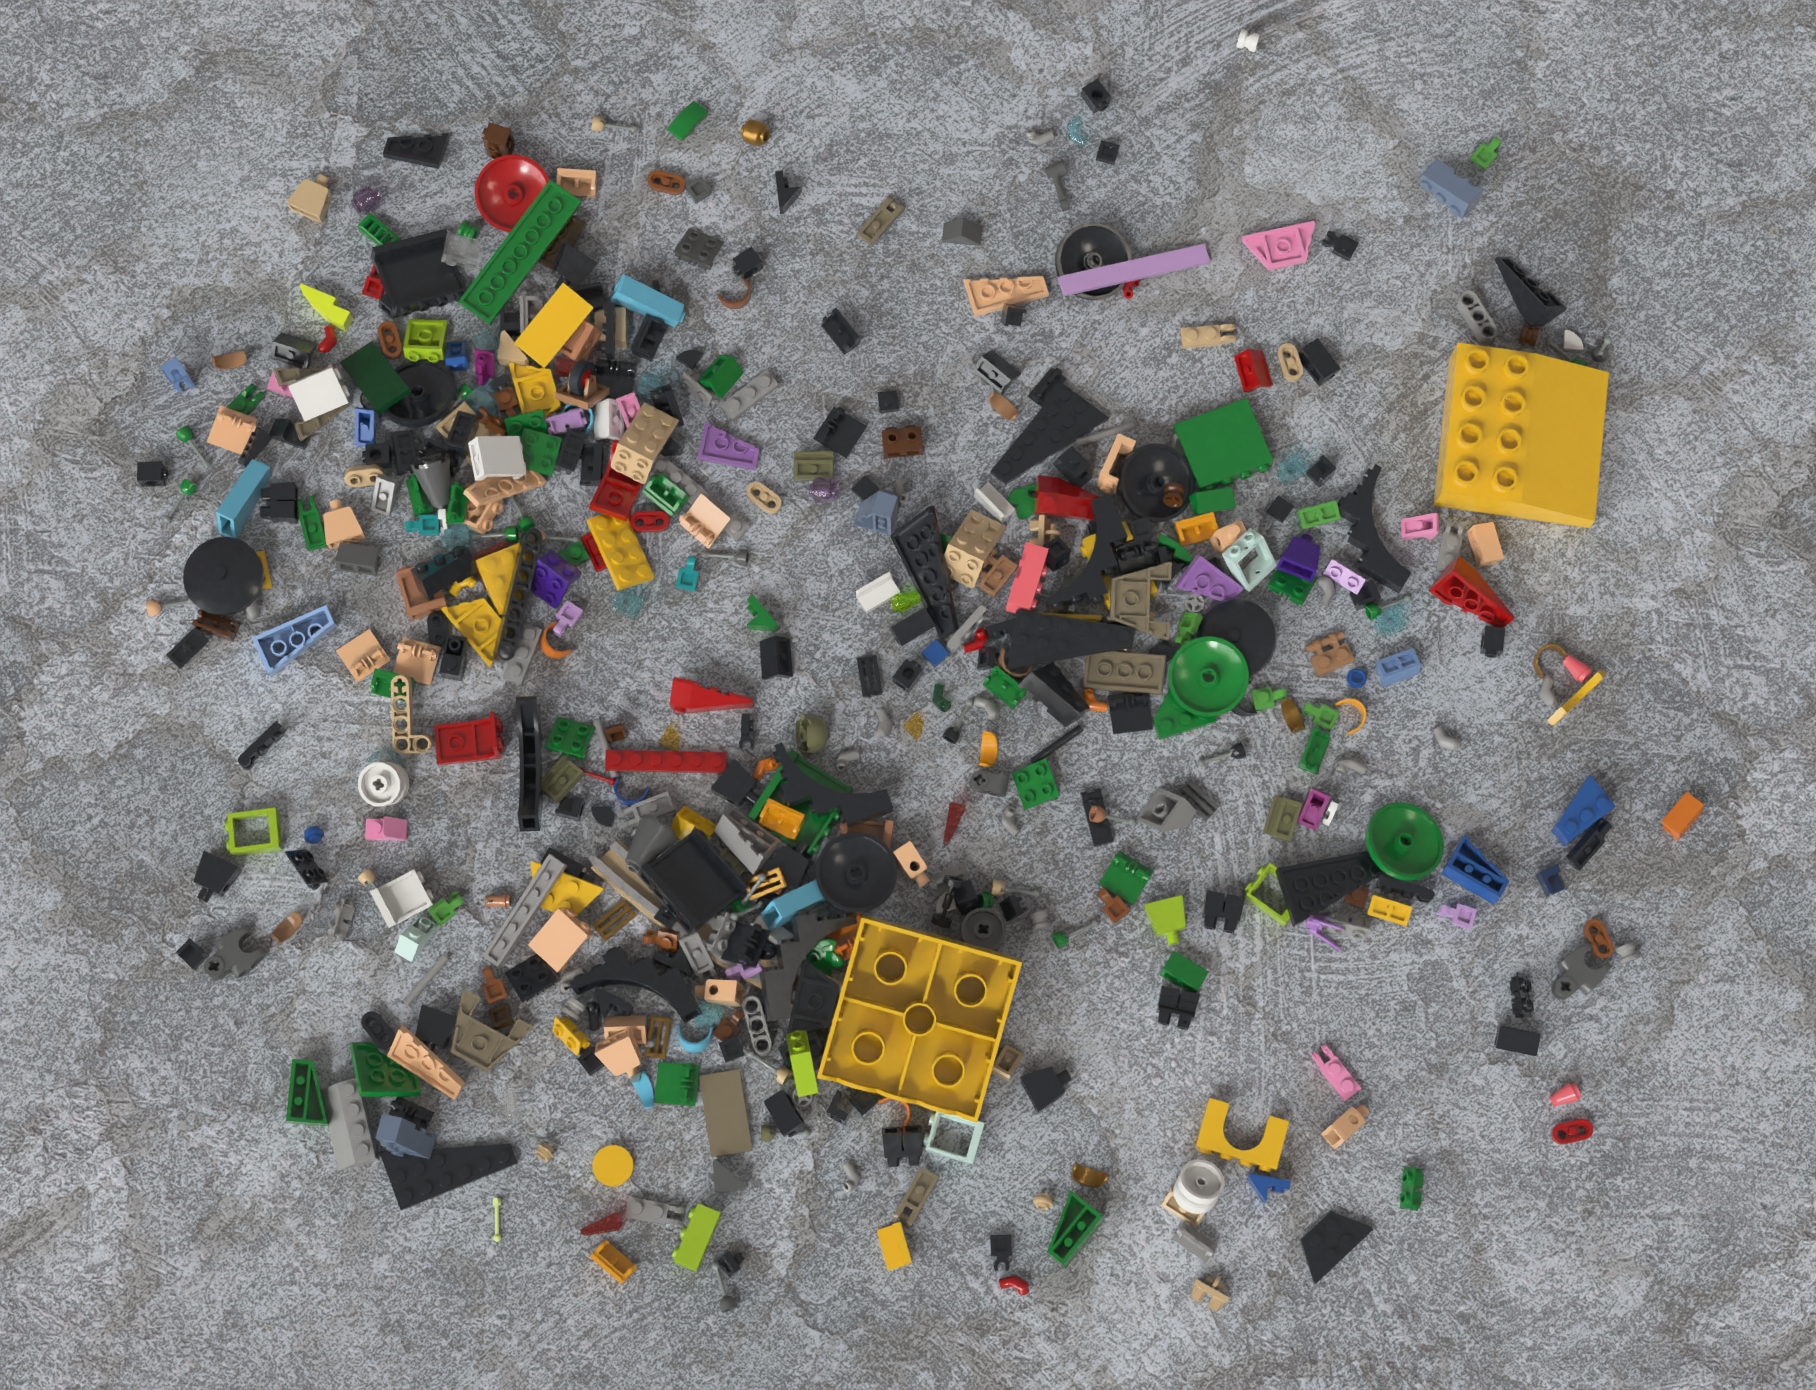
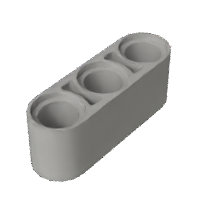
M1471 290L1464 291L1457 302L1459 312L1480 344L1485 346L1492 344L1498 333L1495 323L1475 292ZM1467 299L1471 302V304H1465L1463 300ZM1477 315L1481 318V320L1477 321L1473 318V316ZM1483 332H1489L1491 334V337L1485 336Z
M749 996L745 998L742 1005L752 1044L758 1055L767 1056L772 1051V1042L761 1002L757 997ZM756 1002L758 1007L755 1011H748L746 1008L747 1004ZM756 1021L763 1023V1028L759 1031L752 1029V1024ZM761 1041H766L769 1045L764 1051L757 1049V1045Z

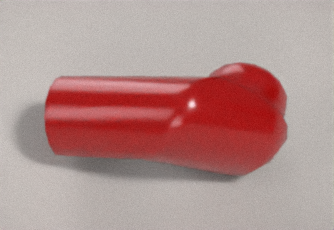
M1140 279L1125 283L1123 286L1125 298L1130 299L1133 297L1132 288L1133 286H1139Z
M332 325L324 327L326 337L318 344V350L321 353L331 351L337 344Z
M984 628L976 630L973 641L963 644L965 653L980 650L984 647L988 639Z
M1017 1275L999 1279L1001 1289L1014 1287L1020 1295H1026L1029 1292L1028 1282Z

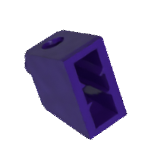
M1303 534L1301 538L1293 537L1276 569L1312 582L1318 570L1319 545L1312 543L1313 537L1309 534Z

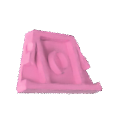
M1315 221L1242 236V242L1268 271L1306 263Z

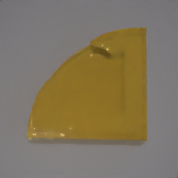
M918 713L903 725V728L916 741L920 738L923 730L922 720Z
M668 725L659 744L670 750L679 751V737L675 730Z

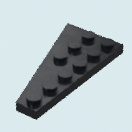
M929 506L891 534L890 537L928 614L936 625L935 629L940 639H946L957 631L959 627L935 506Z
M1016 610L1007 669L1130 649L1133 645L1135 628Z

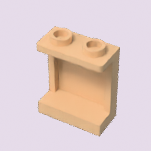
M1118 433L1099 474L1097 487L1101 491L1108 494H1116L1119 479L1111 476L1119 456L1126 458L1135 450L1136 440Z
M568 907L558 908L528 944L556 972L564 971L569 965V960L583 943L594 935L591 927L586 922L576 918V913Z

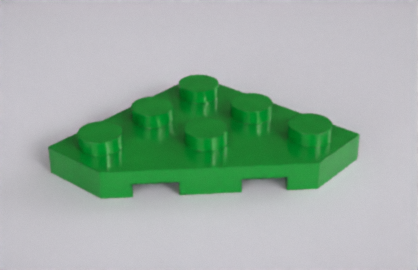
M1170 689L1153 720L1159 740L1217 722L1216 717H1201L1186 711L1177 703Z
M372 1042L351 1043L350 1051L360 1097H420L422 1091L417 1075L412 1072L409 1073L400 1064L377 1050L378 1046Z

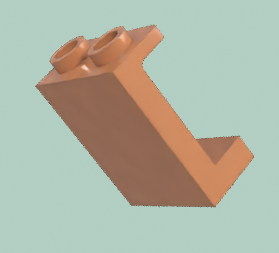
M584 320L559 351L576 362L580 360L587 361L602 335V331Z
M405 566L400 568L398 572H395L410 621L429 616L434 611L442 612L441 608L448 607L442 590L434 594L435 599L431 601L418 591L410 571L415 566Z
M869 820L850 828L847 827L846 823H840V833L860 832L870 834L885 843L891 851L894 821L886 820L885 822Z

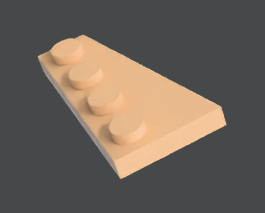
M1043 276L1018 277V279L1000 278L996 280H988L986 278L972 281L970 279H963L974 317L1002 310L1004 303L1020 305L1049 296Z
M526 469V474L519 479H513V476L487 477L466 488L463 494L476 507L543 486L546 480L538 472Z
M404 1025L399 1028L387 1057L456 1100L465 1082Z

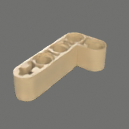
M397 675L391 681L393 748L401 754L425 753L432 749L434 740L429 734H414L412 681L408 675ZM402 679V682L406 683L402 687V693L406 692V694L397 696V693L401 692V686L397 685V682ZM400 698L404 699L407 703L405 709L398 707L397 702ZM400 718L407 721L406 729H401L398 726ZM401 738L408 742L406 749H402L399 746ZM420 738L428 741L426 749L419 746Z

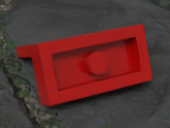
M1247 349L1234 356L1245 393H1250L1259 387L1270 388L1273 386L1262 350Z

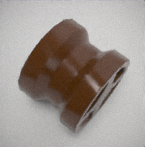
M1523 325L1518 343H1528L1534 347L1539 328L1534 327L1532 329L1527 325Z
M1177 483L1166 485V495L1163 498L1164 504L1169 507H1180L1183 504L1184 487Z

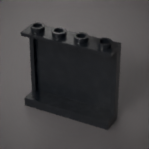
M446 229L372 247L371 258L395 317L400 315L402 317L408 316L415 311H427L434 306L443 307L453 301L458 302L469 288L465 286L453 254L451 255L452 251L447 241L449 235Z
M696 826L688 836L650 864L645 863L641 866L637 874L689 935H692L742 897L748 888L746 880L734 871L732 864L720 855L718 848L712 846L704 832L699 831Z

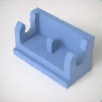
M177 357L160 366L170 383H173L178 392L183 393L182 388H180L182 382H186L190 389L196 387Z
M1413 648L1376 661L1377 675L1380 674L1382 687L1420 674L1421 663Z

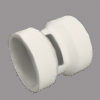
M1241 29L1236 47L1240 49L1246 47L1249 51L1255 52L1260 34L1255 32L1249 34L1247 30Z

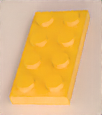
M605 514L588 518L586 522L617 591L654 579V574L630 525L629 519L623 521Z

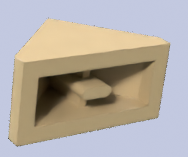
M503 330L500 336L497 356L499 364L509 366L508 363H515V365L530 366L528 358L514 344V341L507 332Z
M1005 1045L995 1061L991 1073L1009 1082L1024 1054Z

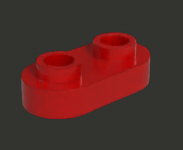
M638 511L630 517L631 527L639 533L663 532L670 524L668 515L663 511ZM640 520L644 522L641 526L637 525V522ZM658 520L663 521L662 525H657L656 523Z
M1586 1119L1560 1123L1553 1127L1551 1137L1559 1145L1583 1141L1591 1137L1593 1126ZM1578 1127L1584 1128L1583 1134L1578 1132ZM1559 1131L1564 1132V1138L1558 1136Z

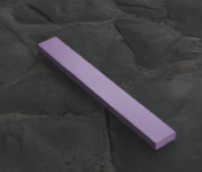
M1200 244L1059 276L1058 280L1064 297L1209 264L1210 259L1205 244Z

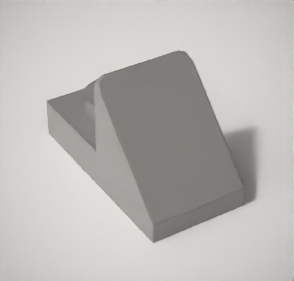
M382 474L376 477L371 511L388 517L391 515L400 490L397 489L398 480Z

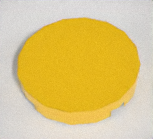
M606 1146L600 1149L594 1156L592 1163L593 1173L596 1179L603 1185L610 1187L620 1186L626 1183L633 1173V1158L621 1146Z

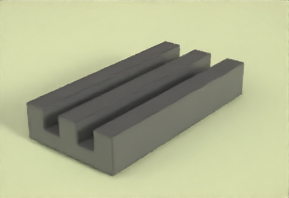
M1190 780L1176 793V795L1184 797L1182 794L1186 793L1208 813L1207 815L1185 798L1197 811L1196 814L1205 822L1219 808L1218 804ZM1189 787L1190 789H1192V790H1193L1197 795H1199L1205 802H1207V803L1212 807V809H1210L1206 804H1204L1199 798H1197V797H1196L1191 791H1189L1187 788Z

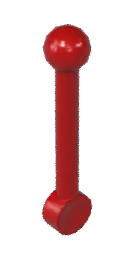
M578 767L585 775L606 781L610 785L615 784V778L600 776L585 771L583 767Z

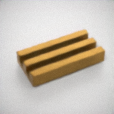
M781 866L764 872L766 877L777 873L778 876L761 882L757 888L780 880L781 884L752 894L751 900L789 885L785 881V875L781 871ZM759 875L746 879L748 885L747 892L753 887H750L749 883L758 880Z
M623 899L592 926L606 942L637 915ZM622 907L625 908L612 920H610L606 925H604L601 929L599 928V926H601L611 916L618 912ZM629 912L630 915L606 935L603 933Z
M651 1016L647 1041L652 1040L655 1021H659L654 1053L650 1052V1047H646L645 1057L666 1060L672 1019ZM663 1022H666L662 1054H658Z

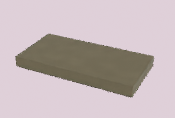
M1121 651L1086 656L1082 688L1163 695L1167 657L1166 655Z
M740 1069L699 1076L711 1157L716 1158L753 1151Z

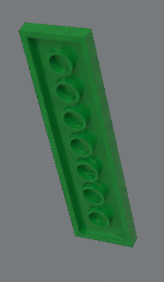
M549 180L458 303L485 323L491 325L499 315L500 309L505 307L581 206L582 202L552 180Z

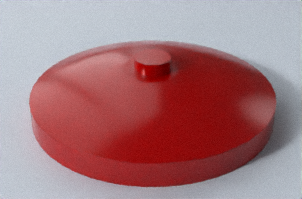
M514 154L498 157L489 162L477 178L474 192L477 208L482 217L491 226L510 233L549 182V178L544 169L528 157Z

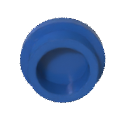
M1356 668L1348 672L1346 680L1349 686L1358 689L1365 685L1367 676L1363 670Z
M311 826L304 831V840L307 843L316 844L324 836V832L319 826Z

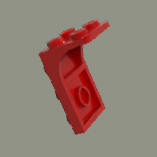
M614 440L607 469L590 502L589 509L627 521L644 484L636 482L632 478L611 468L610 465L619 440Z
M494 711L490 712V717L481 720L434 725L438 766L502 759V753L505 752L504 740L500 736V733H503V722L500 721V716H497Z

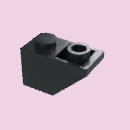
M447 634L439 670L442 678L462 681L466 665L467 637Z

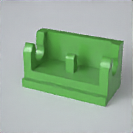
M1336 500L1294 512L1296 518L1299 519L1300 524L1298 526L1300 529H1307L1341 519Z

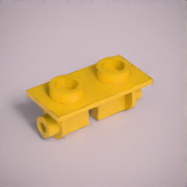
M555 1016L552 1031L566 1044L569 1050H572L576 1056H579L581 1048L586 1049L589 1047V1038L581 1031L573 1033L577 1031L578 1027L568 1017L565 1018L563 1016L559 1019Z

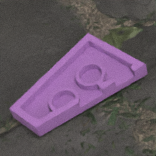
M705 421L698 460L756 470L760 453L759 449L740 439L734 438L722 429L719 430Z

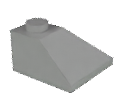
M1158 787L1136 820L1161 832L1186 827L1197 811L1184 797Z

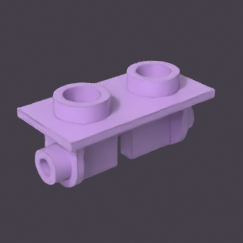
M573 408L566 413L553 414L549 418H545L549 435L554 434V436L567 432L565 425H569L571 430H575L587 424L584 411L581 408Z
M1332 558L1323 574L1353 593L1358 594L1366 582L1364 576H1360L1339 563V560Z

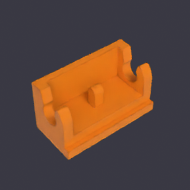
M1686 792L1663 818L1661 823L1664 826L1662 828L1679 841L1702 814L1705 805Z

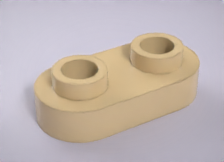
M1289 343L1281 345L1277 352V358L1283 376L1289 382H1296L1301 379L1303 374V367L1297 349ZM1288 353L1290 357L1287 358L1283 354ZM1295 371L1296 375H1291L1289 372Z
M376 464L354 466L345 471L344 480L350 487L375 485L376 477L379 474L384 475V470Z
M752 482L748 485L746 490L747 497L760 509L771 515L781 510L782 503L780 497L764 484ZM759 491L760 495L754 496L753 493ZM769 503H775V504H776L775 507H773V508H770V507L768 506Z

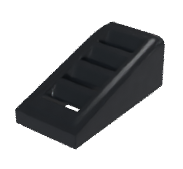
M256 426L255 431L251 433L238 463L241 466L247 467L250 461L254 460L270 442L272 437L262 428Z

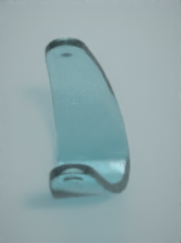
M393 750L377 751L367 760L370 763L379 754L386 753L392 756L395 763L404 768L402 757Z

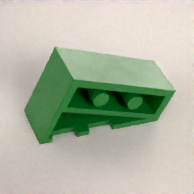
M292 1059L286 1114L287 1124L328 1126L313 1060Z
M1070 1190L1047 1251L1049 1256L1066 1269L1105 1221L1103 1215Z

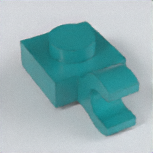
M419 515V521H405V529L408 533L419 531L420 536H440L438 515Z
M688 556L686 569L679 568L676 589L696 592L700 574L699 571H694L697 563L696 557Z

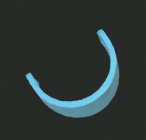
M567 404L560 414L579 407ZM591 409L586 410L590 414L591 419L589 426L584 432L585 435H588L594 426V417Z
M678 1023V1040L686 1051L699 1053L710 1045L713 1036V1026H710L709 1035L705 1040L692 1043L686 1041L681 1036V1024Z
M642 1071L630 1077V1081L634 1085L645 1109H650L654 1106V1089L648 1074Z

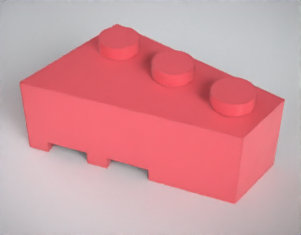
M1028 542L1025 543L1023 556L1019 562V568L1007 601L1006 611L1016 613V610L1035 611L1038 601L1035 599V596L1041 593L1043 586L1040 580L1041 577H1046L1049 567L1045 566L1049 548Z

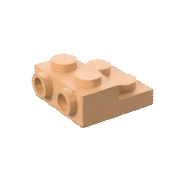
M467 483L465 487H469L472 484ZM500 499L476 507L468 500L465 520L461 524L466 525L470 530L484 535L486 531L492 529L493 519L496 514L502 512L503 501Z

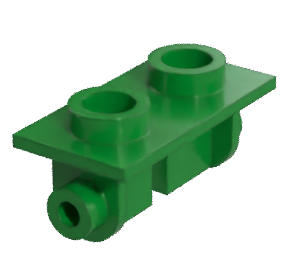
M415 474L410 475V479L406 480L414 516L417 517L434 512Z
M454 482L451 485L452 491L448 511L445 514L447 516L446 524L464 523L469 499L463 493L468 487H462V484L459 482Z
M1417 1167L1404 1168L1402 1192L1399 1197L1400 1209L1418 1211L1419 1207H1421L1422 1193L1415 1190L1416 1188H1423V1169H1418Z

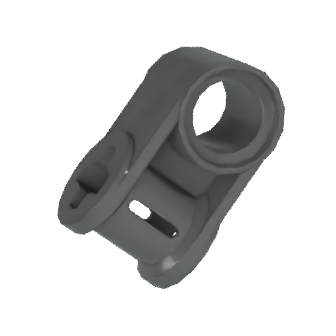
M976 771L972 774L969 785L975 792L1006 797L1009 776L1001 773ZM977 778H981V785H977Z

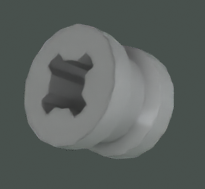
M1196 593L1189 594L1184 603L1185 612L1200 614L1205 604L1203 597Z
M1039 911L1028 915L1029 920L1032 921V932L1043 931L1052 927L1048 921V911Z
M1634 942L1615 949L1616 953L1620 956L1621 965L1640 958V955L1635 951Z
M569 997L567 1005L563 1006L561 1011L578 1021L580 1013L585 1011L586 1006L576 999Z
M795 1089L792 1094V1100L796 1107L805 1109L812 1104L813 1095L798 1097L797 1089Z

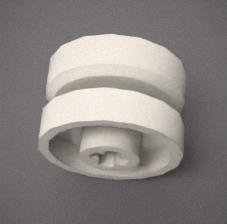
M395 762L372 763L361 772L358 779V790L361 797L368 804L373 806L394 805L401 802L407 795L409 777L406 770Z
M1199 1159L1189 1161L1183 1166L1173 1187L1174 1198L1188 1212L1195 1214L1209 1212L1215 1207L1224 1189V1176L1221 1170L1209 1161Z

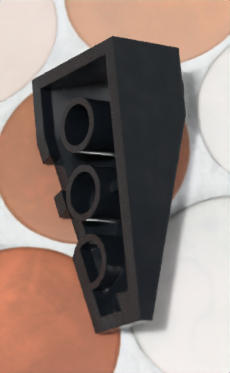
M1496 257L1495 262L1520 314L1525 318L1524 321L1529 326H1544L1567 309L1551 292L1546 294L1538 287L1540 285L1539 282L1525 277L1526 272L1508 257Z

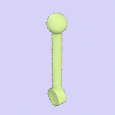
M494 1198L495 1235L493 1239L499 1242L501 1240V1235L499 1234V1206L501 1205V1199Z

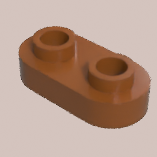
M654 170L647 177L648 185L654 191L670 195H680L685 191V180L680 175ZM656 180L661 181L659 184L654 183ZM676 184L679 185L677 189L673 188Z
M384 321L377 329L382 350L387 358L397 359L403 353L398 329L393 322ZM386 331H392L390 335L385 334ZM392 348L397 349L394 353L390 352Z
M1591 919L1586 922L1583 927V933L1587 942L1592 945V953L1599 959L1608 958L1613 953L1614 946L1604 924L1597 919ZM1590 927L1596 929V934L1590 932ZM1599 946H1603L1605 952H1600Z

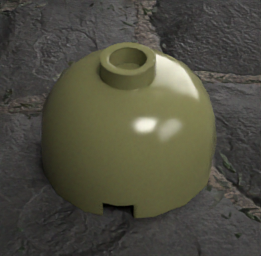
M799 714L798 717H801V719L797 720L795 725L796 743L800 742L802 747L798 748L799 752L807 754L820 751L825 746L827 739L830 738V728L816 714Z

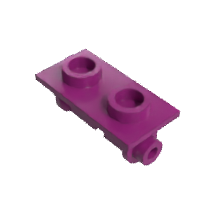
M474 349L475 375H478L476 381L479 385L484 386L489 378H495L494 353L487 350Z

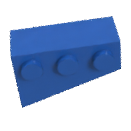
M1589 775L1551 831L1562 845L1566 846L1616 806L1593 777Z
M1466 834L1457 844L1441 875L1493 905L1500 899L1509 883V880L1497 867L1482 855V851L1479 848L1476 849Z

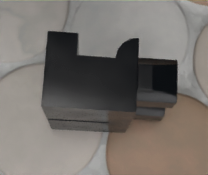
M295 482L272 483L271 487L261 489V500L270 501V506H261L260 508L262 519L272 520L273 523L289 522V524H297L298 487Z
M1207 890L1202 918H1204V928L1215 930L1217 921L1224 922L1223 932L1233 934L1241 919L1245 897L1229 894L1225 897L1224 893Z
M1162 986L1156 1012L1159 1013L1158 1024L1169 1026L1171 1016L1179 1018L1177 1028L1188 1030L1191 1021L1195 1017L1200 994L1182 990L1176 1009L1180 990Z
M921 1125L902 1126L903 1146L901 1145L900 1126L882 1128L884 1157L887 1158L889 1167L900 1166V1157H907L908 1165L910 1166L919 1165L920 1156H922Z

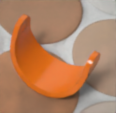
M558 622L547 626L540 640L541 650L551 658H562L573 652L572 649L557 651L547 643L546 633L553 629Z
M886 1097L879 1101L878 1105L894 1099ZM901 1102L907 1110V1119L902 1126H907L910 1119V1109L906 1102Z

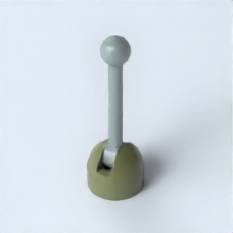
M761 1125V1141H771L775 1135H782L780 1131H775L770 1125ZM805 1129L803 1131H800L796 1135H803L805 1137H809L811 1135V1131L809 1129Z

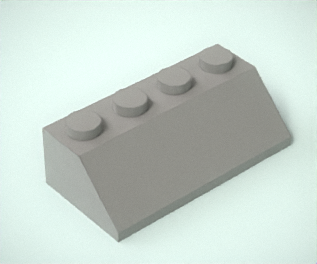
M356 1078L336 1083L321 1090L320 1093L338 1171L379 1161L365 1097L359 1096Z

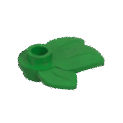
M1036 484L1028 485L1025 489H1015L1008 496L1007 501L1017 505L1016 515L1019 520L1027 519L1034 513L1035 497H1031L1029 494L1031 492L1036 493Z
M822 939L804 958L830 977L832 974L831 969H836L844 963V960L833 952L837 942L834 939ZM812 954L817 956L816 960L811 958Z

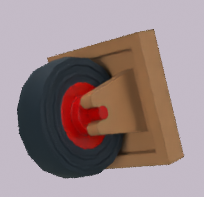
M580 360L569 373L568 383L555 392V399L563 401L565 404H572L581 409L589 410L609 395V387L596 383V369L592 362Z

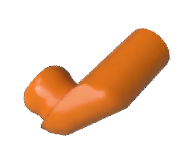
M1092 689L1084 690L1082 697L1090 707L1089 710L1106 713L1108 703L1097 701Z
M773 757L760 760L752 778L761 781L764 773L777 769L779 763L776 764Z

